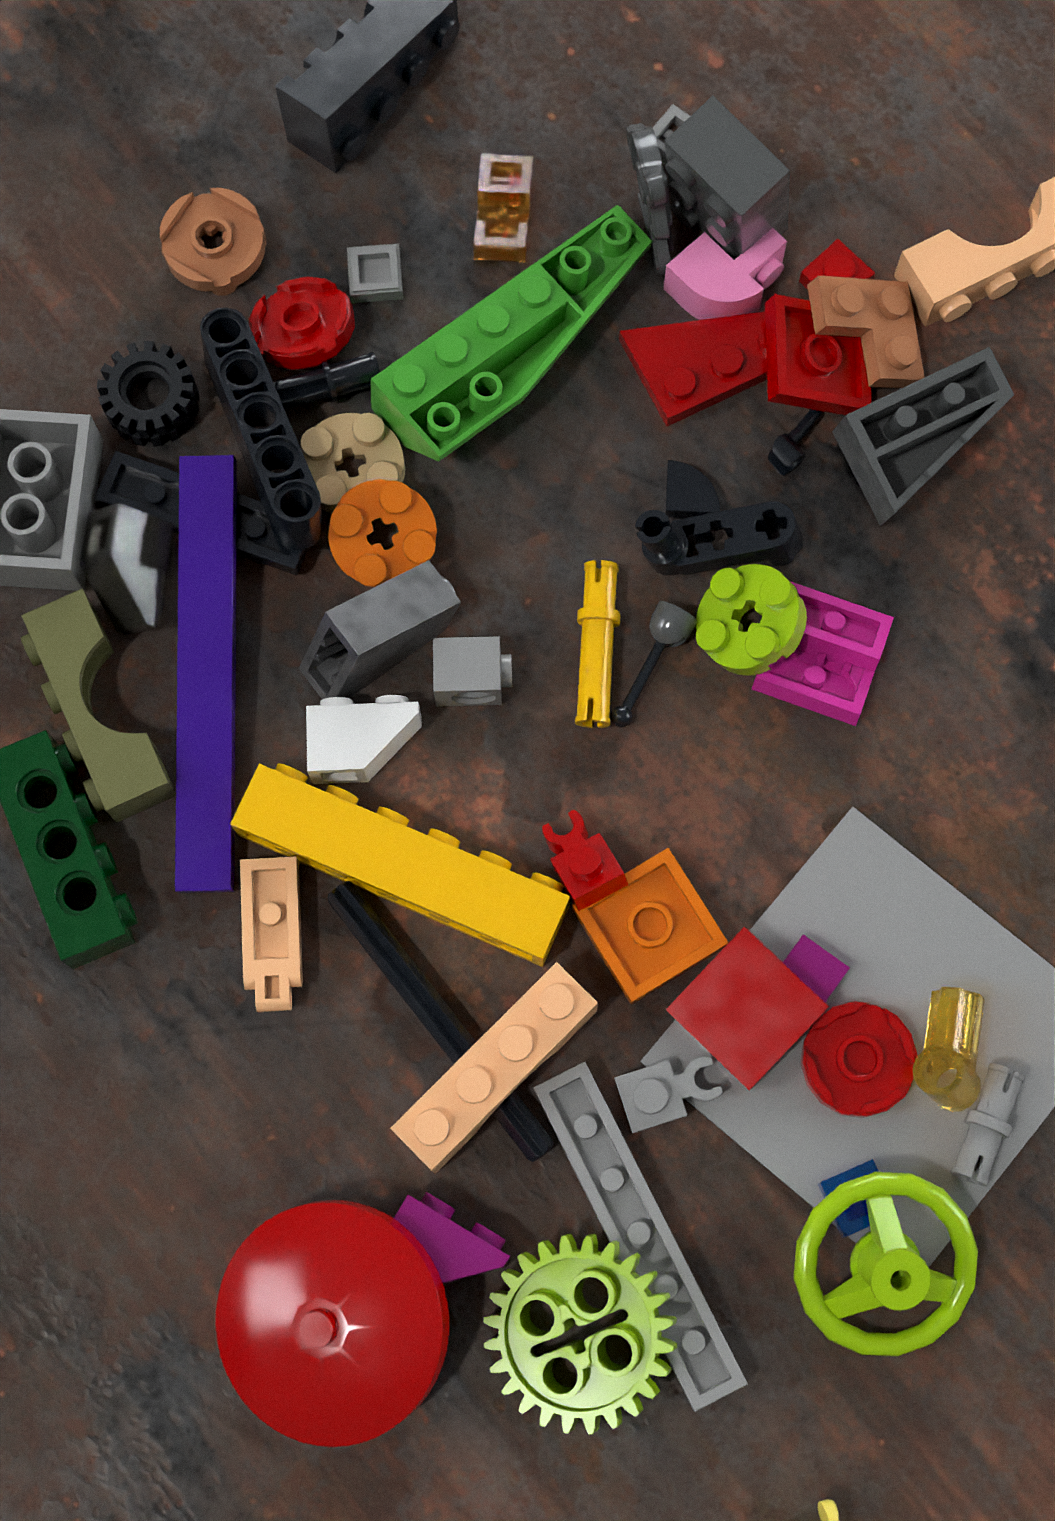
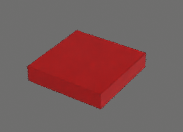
M774 294L765 302L768 402L847 415L872 403L871 387L868 384L861 337L815 334L809 300Z
M743 927L669 1005L666 1011L737 1080L750 1090L830 1006L747 927Z

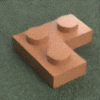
M817 276L807 284L815 334L861 337L869 387L904 388L925 378L908 282Z

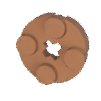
M210 188L211 193L201 194L196 197L191 192L175 201L162 219L160 240L164 259L174 277L184 285L199 291H211L218 296L229 295L237 289L238 285L247 281L259 268L264 258L266 247L264 228L254 205L235 191L225 188ZM217 231L223 232V244L214 249L205 248L204 241L201 239L204 234L214 236Z

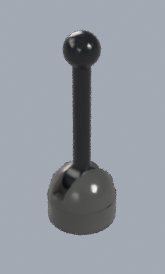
M665 601L658 602L651 615L649 624L651 634L656 642L621 706L615 707L611 712V721L615 726L622 728L631 723L633 718L631 710L664 649L682 645L690 637L698 621L687 611Z

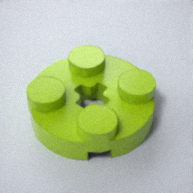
M748 564L736 569L723 568L712 577L710 588L707 589L699 604L696 620L698 621L696 624V641L717 664L727 671L739 675L762 674L771 670L768 665L775 663L782 655L787 659L800 644L806 627V607L803 599L799 597L796 587L780 571L773 567L762 564ZM755 608V611L762 616L760 623H751L748 631L742 632L743 625L740 623L742 616L748 610Z

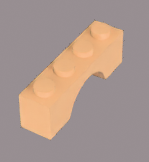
M1055 177L1039 185L1029 208L1030 231L1014 242L1000 246H982L968 242L947 229L902 251L894 277L897 281L908 282L912 306L925 327L940 319H943L944 322L953 321L965 314L971 308L972 303L987 296L990 300L1000 298L1011 291L1019 280L1031 274H1034L1035 277H1042L1055 269Z
M556 962L390 1129L436 1174L478 1132L497 1107L537 1067L555 1054L597 1012L598 1002Z

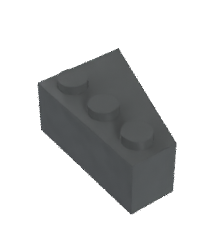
M990 347L845 415L832 431L880 526L893 516L1014 396Z

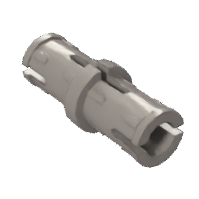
M990 1063L988 1066V1073L975 1110H968L964 1122L969 1126L955 1166L951 1170L953 1175L959 1178L966 1176L967 1181L981 1186H987L988 1177L1002 1138H1009L1012 1126L1008 1124V1120L1020 1086L1025 1080V1076L1015 1070L1011 1074L1009 1073L1010 1068L995 1063Z

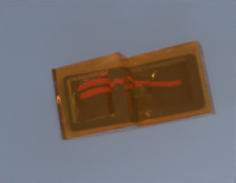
M481 155L477 189L478 209L473 243L474 259L526 262L533 156Z

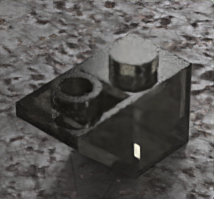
M120 503L88 513L80 566L116 632L129 635L157 628L158 619L164 607L162 592L166 568L172 557L170 542L173 524Z

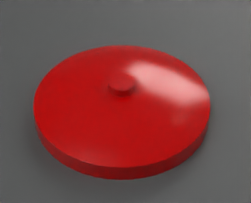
M345 1200L315 1201L293 1207L266 1220L237 1249L227 1266L218 1293L216 1305L217 1343L223 1366L232 1386L241 1400L261 1421L288 1438L302 1443L324 1447L350 1446L369 1441L388 1432L409 1417L428 1396L437 1381L447 1352L449 1339L448 1302L439 1272L431 1257L417 1238L401 1223L389 1215L361 1203Z

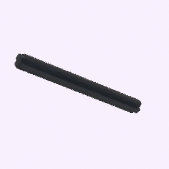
M345 881L338 885L327 896L329 904L449 1059L455 1064L476 1041L353 883ZM515 1091L492 1113L529 1161H537L554 1146L553 1139Z

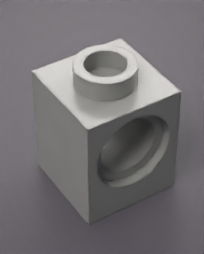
M500 636L433 638V692L436 706L502 705V687H512L511 654H501Z

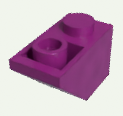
M425 1192L421 1201L407 1195L394 1219L408 1229L423 1245L436 1266L443 1284L506 1267L511 1257L501 1251L506 1242L504 1238L477 1222L470 1232L454 1223L450 1219L456 1209L428 1192Z

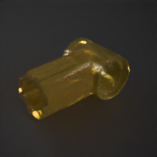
M941 987L937 991H932L924 1050L918 1055L913 1066V1078L917 1086L940 1108L950 1112L963 1111L972 1106L978 1099L981 1090L980 1078L976 1072L985 999L979 993L956 987ZM950 1069H957L956 1077L951 1084L943 1088H937L939 1078L944 1072Z

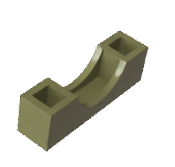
M83 588L21 615L29 632L20 637L33 666L36 667L42 664L49 678L48 682L41 684L43 693L53 713L56 715L63 712L70 729L63 732L62 736L75 763L84 760L91 778L83 781V784L94 809L97 812L105 809L117 823L175 797L176 790L157 747L148 734L114 731L99 723L94 716L91 705L92 685L97 672L114 653V650L96 609Z

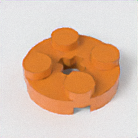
M375 479L356 485L341 497L331 514L328 541L333 558L346 575L365 586L376 587L430 560L435 552L437 526L430 506L418 492L400 481ZM381 518L385 525L394 523L398 529V533L391 537L394 546L388 550H384L380 543L371 545L368 542L367 535L374 531L371 522L375 519Z

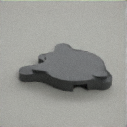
M642 123L626 127L627 141L633 170H636L640 191L637 194L648 237L652 240L650 248L656 275L659 274L661 276L665 275L666 265L671 261L669 251L673 250L671 234L673 221L669 202V186L662 166L661 154L652 126L645 127Z

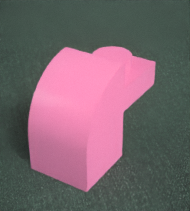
M772 228L734 260L704 232L666 265L664 290L690 315L699 320L759 312L764 289L769 287L784 269L782 262L787 241Z

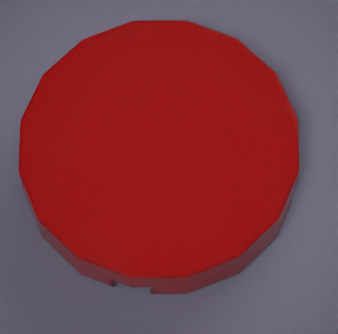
M302 277L276 286L277 292L271 295L268 299L264 295L256 302L249 317V326L263 360L278 368L294 370L317 366L321 362L336 356L349 342L355 328L354 311L346 293L338 290L336 284L328 279L316 277Z
M853 1001L832 1007L813 1023L803 1041L801 1067L807 1087L822 1105L840 1115L865 1118L888 1111L906 1096L914 1080L918 1054L911 1032L897 1015L876 1005Z

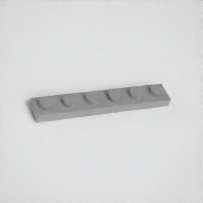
M586 1062L533 1087L609 1242L614 1240L620 1242L618 1259L623 1262L631 1255L639 1253L641 1257L635 1272L641 1277L648 1272L656 1270L658 1276L648 1288L652 1294L669 1292L671 1296L658 1307L660 1315H670L677 1319L674 1325L662 1330V1337L677 1343V1348L673 1352L665 1353L693 1411L696 1412L747 1385L748 1383Z

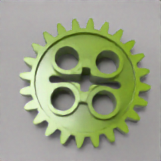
M566 1234L561 1236L560 1253L556 1251L549 1240L538 1243L540 1261L528 1252L521 1253L517 1258L524 1273L521 1274L512 1269L503 1271L501 1277L509 1286L510 1291L496 1290L490 1293L489 1298L500 1306L502 1310L501 1313H494L484 1317L483 1322L499 1329V1336L483 1344L485 1349L501 1351L502 1359L493 1364L489 1369L491 1373L508 1371L511 1379L505 1384L501 1392L503 1395H508L520 1389L524 1397L520 1403L519 1412L523 1414L535 1405L542 1408L540 1425L543 1427L549 1424L557 1414L561 1415L563 1433L569 1434L574 1430L578 1419L582 1418L588 1434H594L599 1429L600 1415H603L607 1423L614 1429L622 1423L620 1406L633 1416H637L643 1410L637 1392L654 1399L660 1390L650 1376L666 1377L672 1370L666 1362L658 1358L660 1353L673 1352L677 1348L675 1341L662 1337V1330L674 1325L677 1319L670 1315H660L658 1307L671 1296L669 1292L652 1294L648 1288L658 1276L656 1270L648 1272L641 1277L635 1272L641 1257L639 1253L631 1255L623 1262L618 1259L620 1242L617 1240L610 1242L603 1252H599L596 1234L587 1235L581 1249L577 1248L573 1235ZM588 1277L598 1278L608 1289V1303L602 1309L590 1306L583 1297V1284ZM534 1300L544 1301L553 1310L555 1319L550 1331L540 1330L532 1323L529 1312ZM620 1309H624L628 1313L627 1320L598 1330L584 1341L577 1339L541 1356H536L533 1353L534 1345L560 1336L572 1329L576 1324L584 1326ZM609 1335H620L631 1345L632 1359L628 1365L616 1364L606 1354L605 1345ZM555 1358H566L574 1364L578 1375L577 1383L574 1387L562 1386L555 1380L552 1372Z

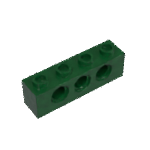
M44 730L0 748V803L60 960L70 968L75 969L135 944L136 942L130 927L138 924V920L127 894L117 895L110 876L118 873V869L106 842L97 844L91 825L98 823L95 809L86 792L78 794L71 776L79 773L77 763L73 760L65 742L58 744L47 730ZM48 786L57 787V796L51 805L41 809L34 808V798L41 789ZM65 836H76L77 845L74 852L67 858L54 859L53 849L57 841ZM95 886L97 896L94 903L88 909L82 911L74 910L72 901L75 893L82 887Z

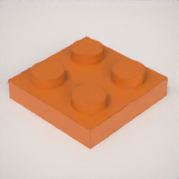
M669 848L625 873L629 884L626 887L580 911L577 910L575 904L572 905L574 914L631 1005L718 953L729 943Z

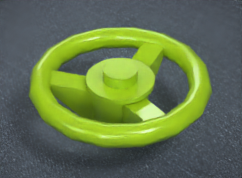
M873 1172L840 1184L812 1209L796 1242L794 1281L805 1314L828 1340L860 1355L897 1357L932 1344L959 1320L975 1288L978 1248L967 1215L943 1188L912 1173ZM892 1196H906L929 1207L946 1226L955 1251L953 1277L928 1268L925 1261L920 1257L916 1244L909 1236L902 1232ZM866 1199L871 1231L861 1237L852 1250L850 1258L852 1278L824 1296L817 1277L819 1246L831 1222L852 1204ZM922 1300L942 1302L941 1306L921 1324L894 1334L865 1332L841 1319L881 1306L892 1310H907L915 1307Z

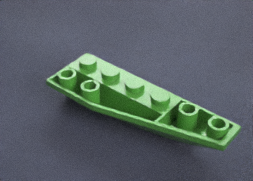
M616 205L371 378V409L394 432L404 447L434 460L441 461L528 396L648 251L652 240L619 205Z

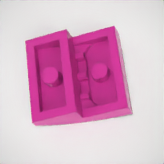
M791 582L796 587L798 595L803 599L806 607L807 620L803 637L796 650L787 659L782 655L775 663L768 665L771 670L756 675L752 690L856 726L894 617Z

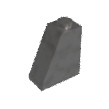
M428 560L326 611L299 669L321 699L330 697L351 698L445 631L461 601L456 596L451 583L441 576Z

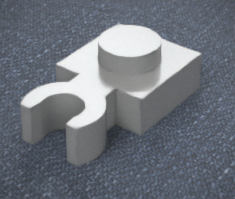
M704 1056L692 1060L686 1066L684 1073L675 1076L670 1061L666 1060L615 1077L614 1079L632 1133L687 1116L683 1099L693 1097L698 1101L705 1102L718 1098L723 1093L721 1086L702 1090L694 1081L695 1073L699 1069L713 1065L711 1057Z

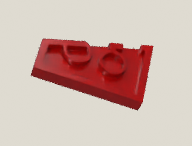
M765 311L619 331V341L666 427L767 380Z

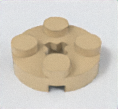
M338 414L321 421L315 427L309 428L301 438V450L320 493L321 508L324 511L333 513L341 497L351 488L363 482L383 479L403 483L405 462L402 447L394 432L385 426L382 419L376 414ZM354 456L356 459H363L366 464L358 467V476L349 478L346 470H336L337 465L343 463V458Z

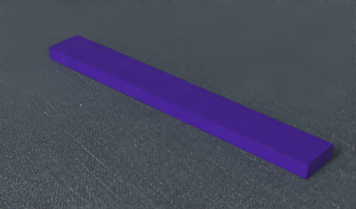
M234 455L179 456L175 892L177 893L234 892L235 831L230 824L235 815L237 460Z

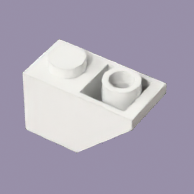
M384 695L377 697L375 703L353 704V700L350 698L330 697L322 699L320 705L306 706L307 772L312 783L369 782L422 727L419 703L409 702L407 697L401 695Z

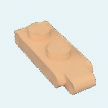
M296 856L240 860L244 989L255 990L257 1012L292 1010V987H302L299 860Z

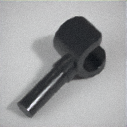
M810 409L794 430H791L789 434L784 433L778 436L774 441L772 450L768 454V461L780 475H788L805 459L806 454L798 447V444L822 416L820 411Z

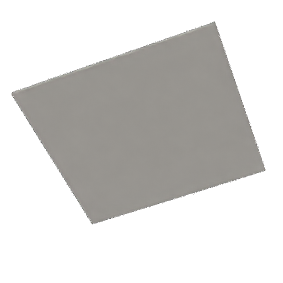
M852 807L750 931L782 961L785 960L804 934L850 967L826 1001L830 1007L824 1013L834 1006L858 1001L876 1005L882 1009L885 1008L899 1017L911 1032L918 1054L914 1080L906 1096L888 1111L865 1118L840 1115L822 1105L807 1087L801 1067L803 1041L810 1028L750 1090L737 1080L676 1020H674L640 1062L648 1067L669 1060L675 1076L684 1073L686 1066L692 1060L704 1056L711 1057L713 1065L699 1069L695 1073L694 1081L702 1090L721 1086L723 1093L711 1101H698L693 1097L686 1098L685 1100L813 1208L840 1184L873 1172L912 1173L943 1188L969 1217L1055 1107V968L856 808ZM990 1063H995L1010 1068L1009 1073L1011 1074L1015 1070L1025 1076V1080L1020 1086L1008 1120V1124L1012 1126L1009 1138H1002L988 1177L987 1186H981L967 1181L966 1176L959 1178L953 1175L951 1170L955 1166L969 1126L964 1122L968 1110H975L988 1073V1066ZM892 1196L902 1232L909 1236L916 1244L920 1257L929 1268L951 1240L946 1226L929 1207L906 1196ZM866 1199L852 1204L831 1222L855 1243L871 1231Z

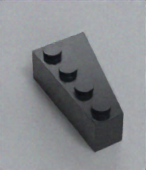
M369 0L364 10V18L359 23L349 18L337 29L333 47L326 53L316 48L303 60V67L307 70L300 77L294 80L286 75L275 85L287 141L335 174L347 160L353 161L356 159L366 144L367 136L378 123L383 124L388 121L394 113L401 95L410 85L414 87L423 79L429 62L440 49H447L454 42L460 28L457 0Z

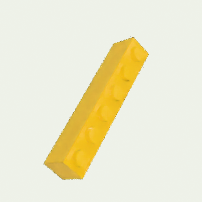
M259 763L230 823L238 836L286 857L296 856L299 862L341 881H350L355 887L538 966H544L570 906V896L562 893L564 886L560 882L539 873H533L529 879L510 871L511 862L488 851L482 850L479 857L459 849L461 842L458 839L440 830L431 828L426 835L407 827L409 819L391 809L379 807L377 812L374 813L356 805L359 799L342 788L328 785L326 791L311 786L306 783L308 777L304 773L288 765L278 763L274 770Z

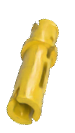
M591 560L584 563L583 608L577 610V622L582 626L575 724L581 727L593 728V722H597L598 728H605L610 726L609 712L614 627L620 625V613L615 609L619 565L612 561L601 560V568H597V561Z

